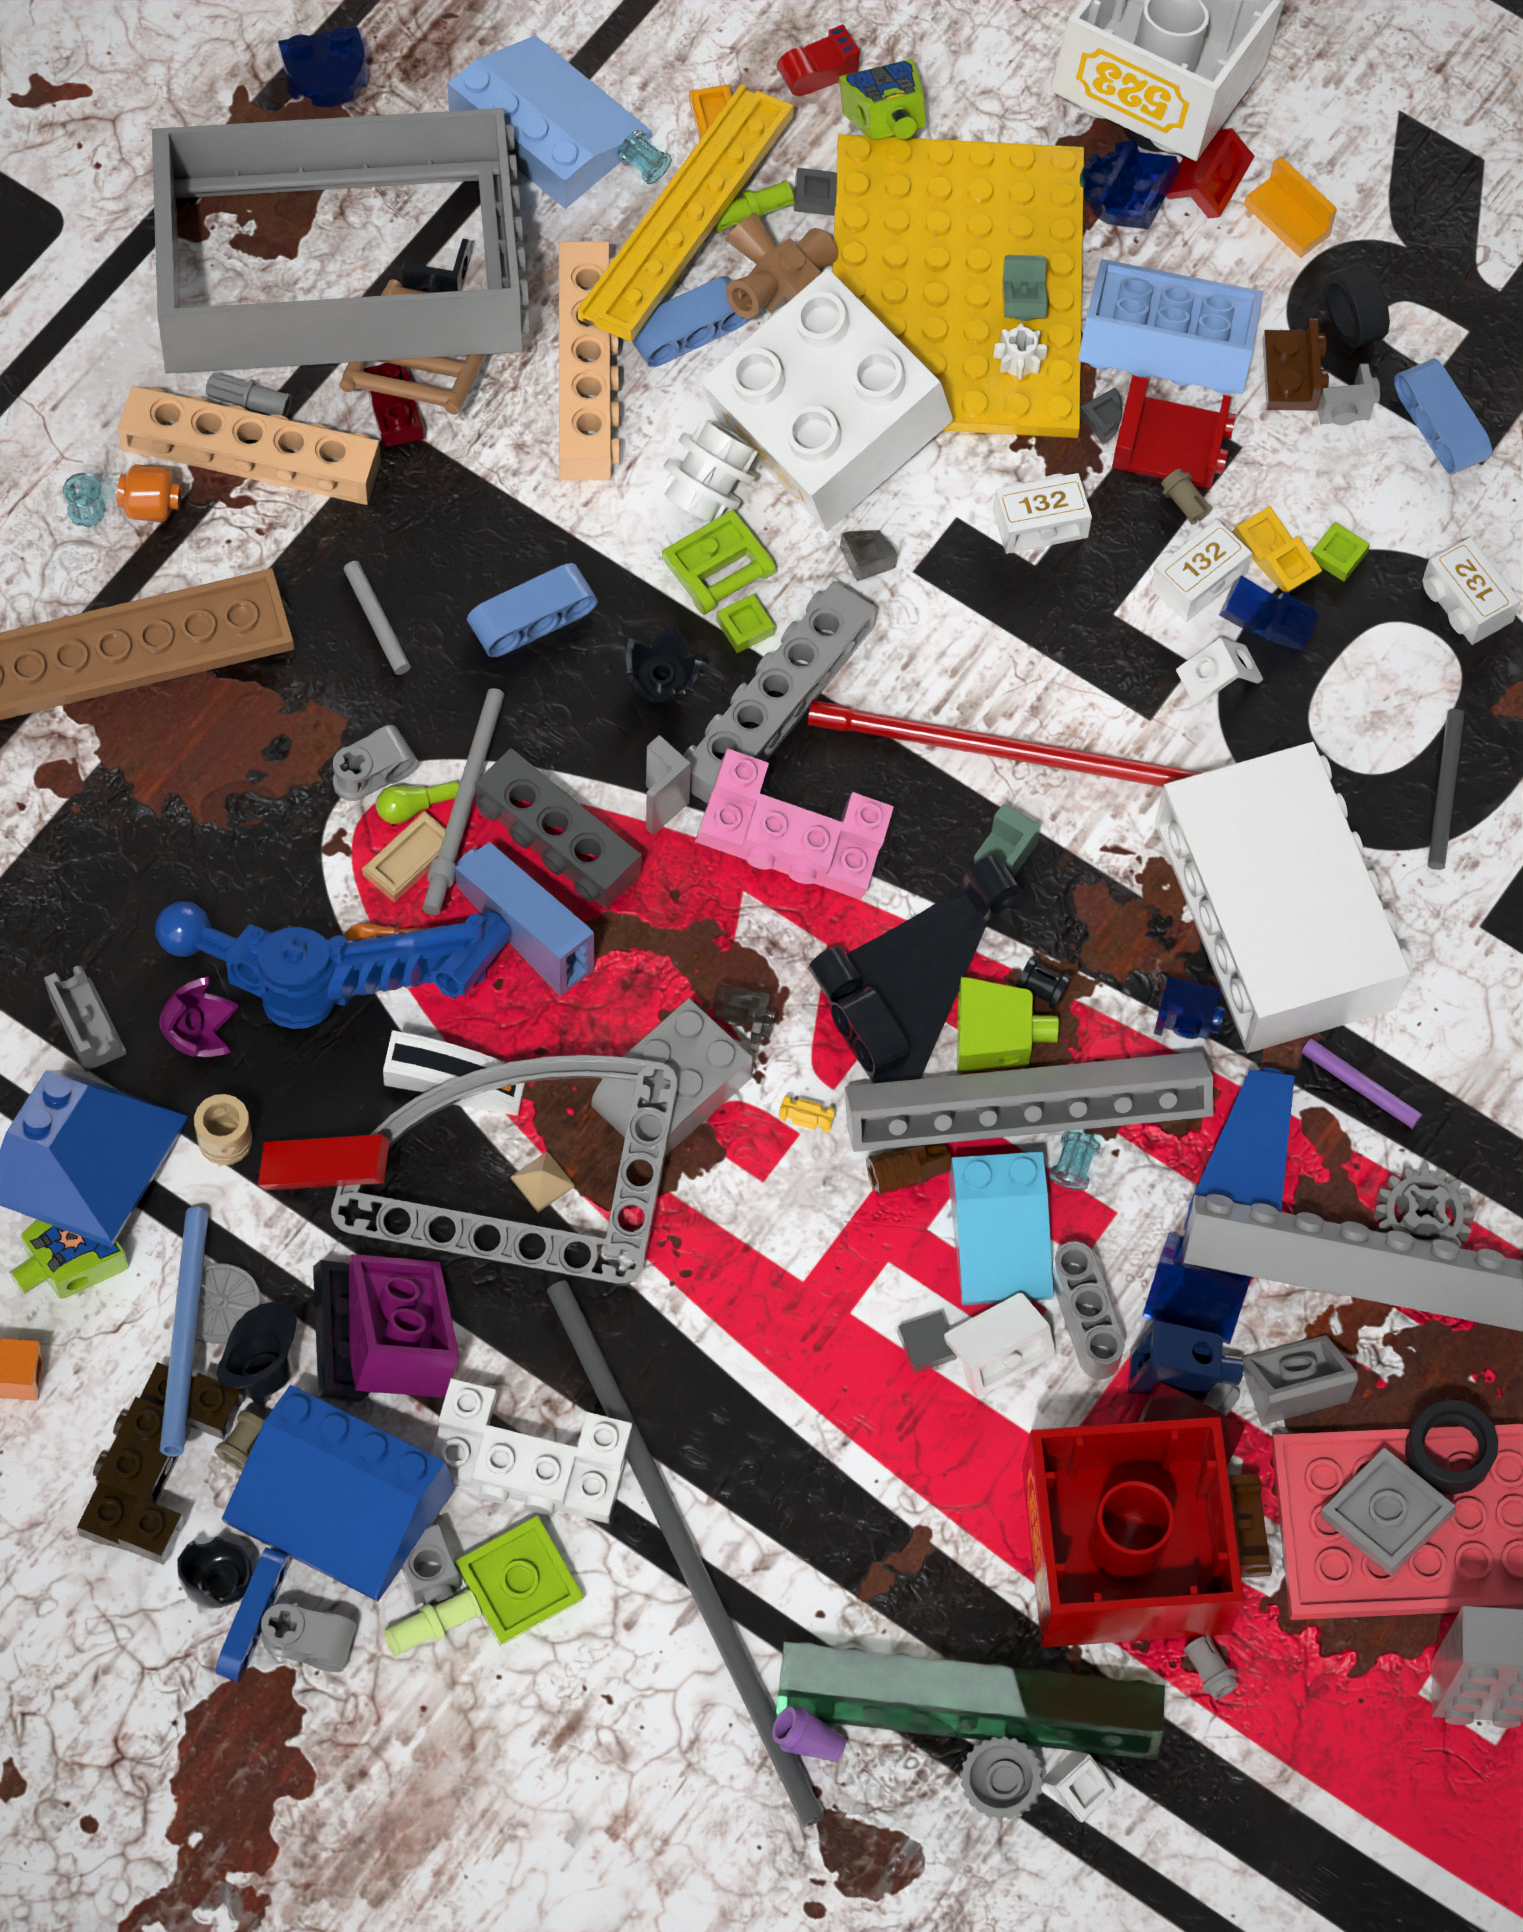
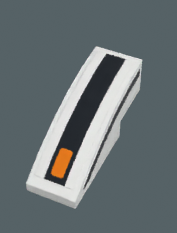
M392 1030L383 1068L384 1086L425 1093L463 1075L505 1064L506 1062L451 1043ZM525 1083L486 1091L456 1102L453 1105L518 1116Z

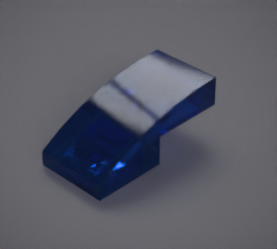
M1242 575L1233 582L1219 613V616L1253 634L1298 650L1305 648L1320 615L1318 611L1284 591L1276 597Z

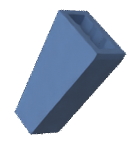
M490 842L479 850L472 849L461 857L455 868L456 887L481 913L489 910L501 916L502 920L511 929V938L508 942L560 997L594 971V932Z

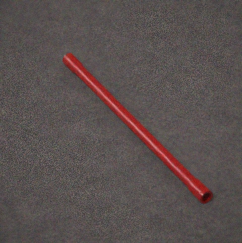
M816 700L811 701L807 723L808 726L841 732H859L1164 787V784L1204 773L859 711L849 706Z

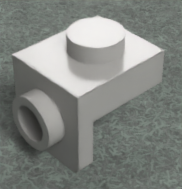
M1368 363L1359 364L1354 385L1323 388L1317 410L1320 425L1332 423L1348 425L1355 421L1370 420L1374 403L1380 401V386L1377 377H1371Z

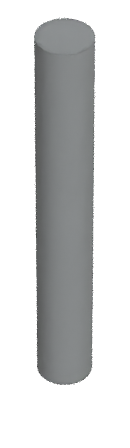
M358 561L349 562L344 566L343 570L396 675L406 673L411 666Z

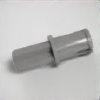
M212 373L206 384V395L208 397L241 406L248 411L250 409L266 415L278 414L287 417L291 406V394L258 386L257 381L253 379L245 382L219 373Z

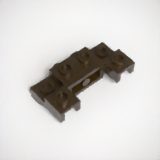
M157 1362L140 1398L135 1396L130 1409L123 1408L118 1415L113 1429V1434L116 1435V1438L110 1450H102L97 1458L93 1469V1476L96 1477L97 1486L79 1521L77 1530L79 1536L101 1545L120 1548L164 1565L168 1558L166 1549L175 1530L180 1531L184 1521L182 1514L157 1504L179 1456H166L160 1452L169 1366ZM198 1373L196 1377L191 1376L184 1445L191 1433L190 1427L224 1440L227 1433L226 1423L234 1406L240 1407L243 1400L241 1389L227 1388L218 1380Z

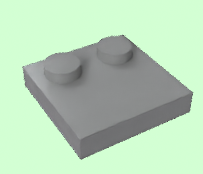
M1384 1447L1321 1509V1518L1392 1577L1455 1514L1456 1506Z

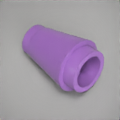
M802 1706L796 1708L786 1707L779 1713L773 1725V1740L779 1744L784 1752L835 1762L842 1756L845 1750V1737Z

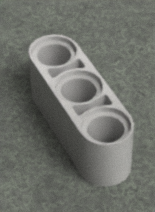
M1077 1241L1068 1242L1057 1250L1052 1267L1053 1288L1082 1370L1091 1378L1098 1380L1107 1379L1113 1376L1119 1369L1125 1348L1124 1338L1093 1251L1084 1243ZM1066 1263L1078 1264L1082 1267L1084 1273L1080 1275L1068 1274L1064 1271L1062 1265ZM1081 1304L1092 1305L1099 1314L1087 1317L1079 1313L1076 1307ZM1095 1346H1104L1111 1350L1113 1356L1101 1359L1096 1357L1090 1349Z

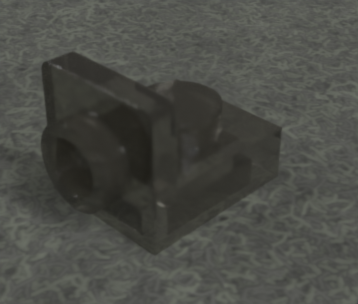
M718 982L713 998V1016L720 1017L723 1022L733 1026L753 1025L750 1049L759 1051L762 1037L771 1038L776 1019V1012L769 1011L770 994Z

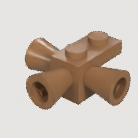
M757 213L750 214L731 230L725 241L753 261L756 266L748 276L731 281L727 285V301L732 310L745 319L754 318L763 307L772 313L793 299L821 274L820 269L833 265L838 255L834 240L824 230L812 228L797 244L789 238L780 245L775 246Z

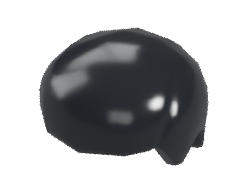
M219 1536L205 1544L191 1541L177 1558L178 1578L182 1588L192 1602L204 1608H222L232 1605L244 1597L252 1577V1563L241 1546L224 1541Z

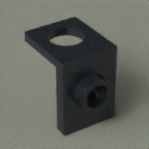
M462 238L453 271L404 262L402 268L403 287L428 293L461 291L470 262L469 239Z

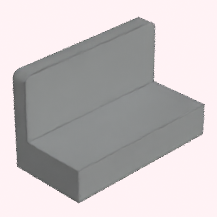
M660 735L647 745L646 787L649 790L647 791L646 830L652 835L685 808L690 800L691 763Z

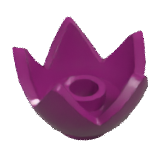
M209 976L189 982L179 988L168 999L160 1015V1028L168 1042L180 1052L192 1057H213L231 1052L217 1035L216 1030L234 1014L239 1005L223 997L205 993L204 991L209 985Z

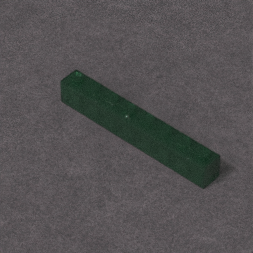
M784 1642L776 1717L786 1707L796 1708L802 1706L825 1723L987 1741L991 1740L992 1737L1000 1739L1006 1736L1010 1740L1015 1738L1019 1743H1025L1027 1746L1157 1760L1163 1736L1165 1685L1151 1684L1142 1680L1124 1681L1107 1679L1097 1675L1080 1676L1054 1673L1046 1669L1027 1670L1009 1668L1001 1664L965 1663L949 1658L939 1660L912 1657L904 1653L886 1654L868 1652L859 1648L824 1647L808 1642L798 1644Z

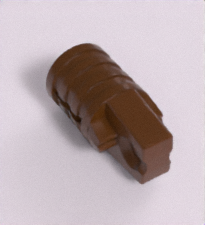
M943 1143L903 1147V1149H894L888 1153L883 1152L877 1156L866 1157L868 1177L876 1196L884 1195L887 1192H895L898 1189H906L910 1186L921 1185L929 1181L930 1178L949 1172L951 1165L950 1152Z

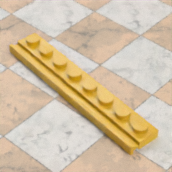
M743 84L738 87L577 309L578 320L584 322L587 319L594 322V326L629 342L633 341L793 118L792 104L758 90L756 93L747 90V86Z

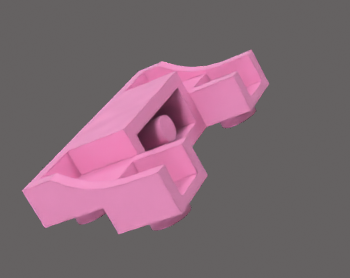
M727 748L721 760L695 842L745 859L751 866L758 869H774L788 874L796 882L802 884L814 883L861 900L868 889L876 858L883 845L894 806L852 792L846 802L841 821L760 794L769 763Z

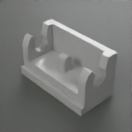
M75 966L73 968L75 975L69 980L61 981L56 973L44 977L49 999L84 1071L87 1072L126 1055V1050L91 978H87L83 967Z

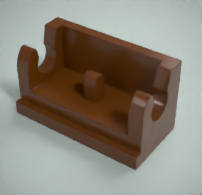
M1253 1474L1230 1475L1228 1479L1241 1578L1271 1576L1272 1568L1269 1560L1259 1477Z

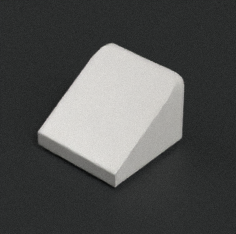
M1078 1750L1071 1752L1043 1778L1047 1789L1079 1822H1083L1116 1791L1091 1755Z

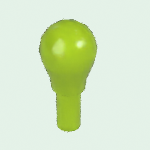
M455 780L428 788L423 786H389L378 795L376 810L379 817L390 824H401L419 812L428 809L429 805L455 799L459 785Z

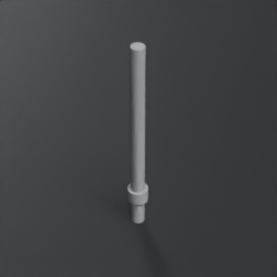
M492 688L487 692L437 859L431 862L427 876L430 884L422 908L424 912L430 915H438L440 913L446 890L453 885L455 879V868L457 866L454 863L474 800L475 782L481 776L505 696L499 689Z

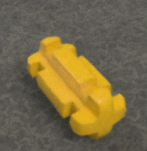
M785 1095L779 1110V1118L782 1121L790 1118L793 1119L792 1124L814 1130L819 1126L823 1128L822 1132L824 1133L830 1131L835 1118V1109L829 1106L828 1110L822 1108L823 1104L803 1098H798L797 1101L791 1100L792 1095Z

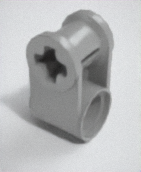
M387 725L336 753L333 758V771L335 773L333 776V788L340 798L347 801H358L389 784L397 783L407 778L415 771L419 762L396 726Z
M284 1603L273 1605L265 1612L261 1622L262 1641L270 1654L305 1663L323 1671L338 1673L344 1670L356 1628L355 1622L341 1615L316 1612ZM282 1623L289 1624L291 1631H287L284 1638L276 1637L275 1630H280Z

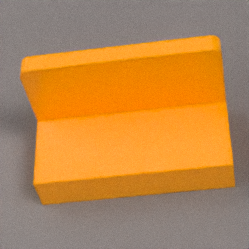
M1281 156L1273 161L1270 178L1246 195L1244 206L1300 258L1330 237L1337 211L1336 207Z

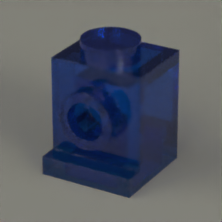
M1168 976L1153 1034L1162 1036L1164 1028L1172 1030L1176 1035L1185 1039H1197L1199 1037L1207 1040L1209 1032L1218 1034L1225 1008L1217 1006L1221 990Z

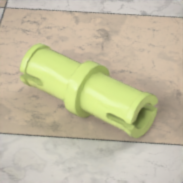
M466 1589L462 1593L433 1607L429 1603L420 1607V1613L389 1628L386 1627L382 1629L391 1653L397 1657L400 1653L429 1639L436 1642L445 1638L444 1632L475 1617H480L481 1610L471 1590Z

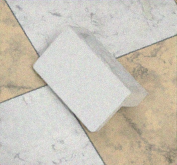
M1018 1293L944 1334L946 1344L963 1363L968 1388L977 1398L1056 1355L1050 1325L1023 1293Z

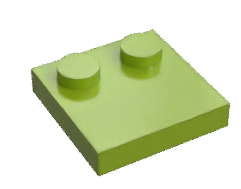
M538 1515L454 1562L466 1587L475 1596L481 1613L500 1647L584 1599Z

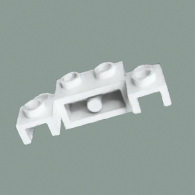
M450 1379L431 1455L446 1462L454 1485L480 1491L479 1496L491 1502L506 1503L508 1498L524 1502V1507L535 1513L550 1515L552 1510L609 1524L633 1432L632 1423L587 1412L578 1446L574 1447L489 1426L497 1399L496 1389Z

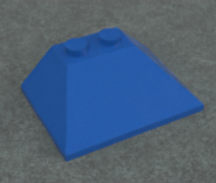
M46 1070L4 1136L0 1148V1206L112 1247L186 1126L188 1116L66 1070Z

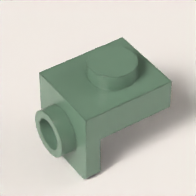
M1006 255L1004 257L1002 280L1004 317L1015 318L1021 321L1046 318L1045 256Z

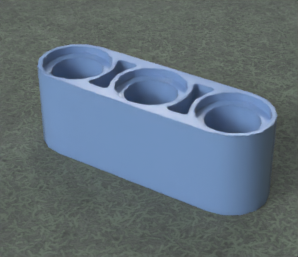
M721 276L656 307L632 341L647 366L658 367L737 330L749 320L737 315L727 301L726 288L732 281L730 277Z
M1436 358L1430 359L1395 375L1394 385L1400 401L1443 468L1449 474H1455L1491 458L1492 446L1486 431L1439 360Z
M568 563L479 604L469 613L467 621L488 656L499 657L584 617L595 608L598 600L577 565Z

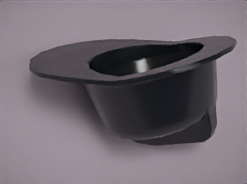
M264 1303L247 1311L236 1322L229 1335L216 1371L218 1381L227 1388L241 1389L244 1396L251 1398L258 1406H264L271 1394L276 1393L291 1379L293 1371L289 1350L297 1324L293 1309L284 1303Z

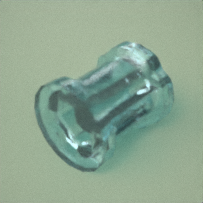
M636 130L628 135L617 152V158L623 163L629 162L641 172L642 178L647 184L657 182L667 172L672 162L671 155L667 151L660 152L647 141V135L642 130Z
M77 473L68 478L63 486V495L69 504L67 514L70 521L77 526L92 527L103 520L106 510L105 503L101 498L102 486L99 479L89 473ZM78 485L79 493L76 494L75 487ZM90 507H93V515H91Z
M1066 1131L1062 1134L1060 1141L1063 1148L1058 1164L1051 1167L1049 1177L1053 1182L1071 1190H1085L1088 1188L1090 1181L1087 1173L1092 1158L1099 1154L1101 1144L1087 1134Z

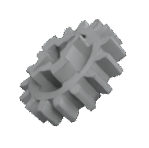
M1423 1165L1420 1174L1417 1176L1414 1175L1409 1167L1404 1168L1401 1180L1392 1175L1387 1181V1189H1380L1376 1201L1380 1205L1375 1207L1373 1218L1382 1222L1378 1224L1376 1232L1387 1234L1389 1231H1401L1411 1235L1416 1240L1431 1243L1434 1240H1446L1461 1248L1462 1244L1460 1241H1467L1472 1230L1467 1225H1471L1475 1217V1212L1465 1210L1472 1198L1470 1195L1459 1196L1457 1192L1462 1182L1459 1179L1450 1184L1445 1182L1446 1171L1443 1169L1434 1177L1430 1176L1427 1165ZM1395 1203L1398 1205L1397 1211L1402 1215V1221L1399 1224L1394 1213ZM1447 1207L1450 1208L1452 1213V1227L1449 1225L1451 1219L1445 1214V1209Z

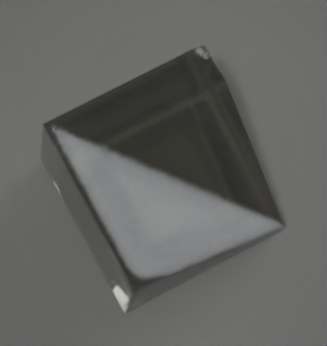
M880 530L847 531L841 534L840 548L857 582L896 568L898 554Z

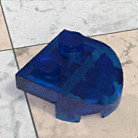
M340 27L330 32L314 35L299 34L289 39L278 41L287 89L290 96L295 100L301 95L310 98L314 106H334L352 100L354 98V90L358 87H367L369 78L365 49L358 27L349 29Z
M1121 141L1115 143L1114 151L1102 157H1099L1096 153L1086 162L1080 174V186L1083 187V194L1091 211L1102 222L1110 225L1149 230L1181 167L1176 156L1140 152L1135 141Z

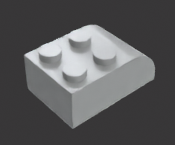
M689 998L623 1056L664 1063L673 1069L676 1074L678 1092L665 1156L751 1079L753 1057ZM656 1071L654 1078H646L645 1085L649 1086L652 1091L650 1103L641 1099L639 1108L653 1107L665 1113L667 1104L659 1105L658 1098L661 1089H669L670 1082L664 1080L663 1072ZM602 1079L594 1092L591 1106L625 1138L636 1081ZM644 1116L636 1124V1134L641 1140L653 1141L661 1134L662 1124L657 1117Z

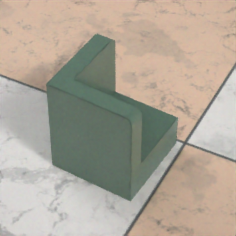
M1003 803L994 816L990 835L974 856V863L989 855L997 854L1012 876L1015 877L1037 846L1041 825Z

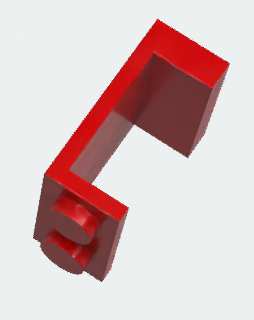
M1132 375L1112 468L1165 479L1173 471L1182 469L1184 473L1189 472L1192 475L1191 482L1194 486L1211 489L1214 474L1223 475L1228 450L1220 447L1222 438L1231 439L1236 414L1228 413L1232 396L1223 395L1220 412L1146 397L1149 379Z

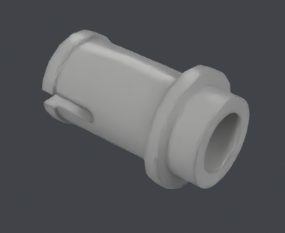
M1202 1636L1188 1644L1184 1649V1653L1189 1657L1204 1682L1202 1686L1203 1692L1211 1694L1214 1700L1220 1699L1237 1688L1238 1684L1235 1680L1237 1673L1234 1669H1228L1212 1642L1211 1636Z

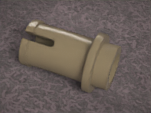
M1177 469L1162 481L1163 494L1166 498L1171 497L1188 518L1190 524L1193 525L1198 520L1200 522L1208 516L1213 507L1210 503L1208 504L1191 482L1192 475L1189 472L1184 473L1182 469Z

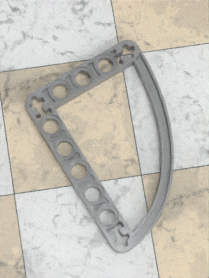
M576 1055L542 1057L509 1062L471 1072L425 1092L390 1115L370 1134H382L390 1140V1148L407 1131L432 1114L456 1102L486 1091L520 1083L569 1078L636 1081L606 1239L361 1193V1190L365 1184L338 1186L331 1208L333 1222L340 1230L363 1237L619 1285H628L635 1282L642 1274L678 1092L676 1074L673 1069L664 1063L627 1057ZM656 1071L663 1072L664 1080L670 1082L669 1089H661L658 1098L659 1105L667 1104L665 1113L653 1107L639 1108L641 1099L650 1103L652 1091L649 1086L645 1085L646 1078H654ZM644 1116L657 1117L662 1124L660 1136L653 1141L641 1140L636 1134V1124ZM635 1161H646L653 1168L652 1180L645 1186L632 1185L627 1178V1170ZM352 1200H357L358 1208L374 1213V1203L382 1204L376 1217L377 1231H369L372 1221L365 1219H356L354 1226H348V1218L341 1215L342 1207H350ZM629 1205L640 1207L645 1215L643 1226L634 1232L623 1230L618 1222L620 1211ZM396 1208L406 1210L411 1218L409 1229L400 1235L390 1233L385 1226L387 1214ZM439 1217L450 1218L456 1226L454 1237L446 1243H438L430 1235V1226ZM485 1225L496 1227L501 1235L498 1247L492 1251H482L475 1243L476 1232ZM538 1234L544 1238L546 1249L540 1258L528 1260L522 1256L520 1243L526 1235ZM582 1242L589 1247L591 1258L586 1266L572 1268L566 1263L565 1251L572 1243ZM598 1246H607L604 1256L619 1258L621 1251H628L629 1259L636 1262L635 1269H628L624 1277H619L615 1267L602 1264L603 1273H593L599 1260Z

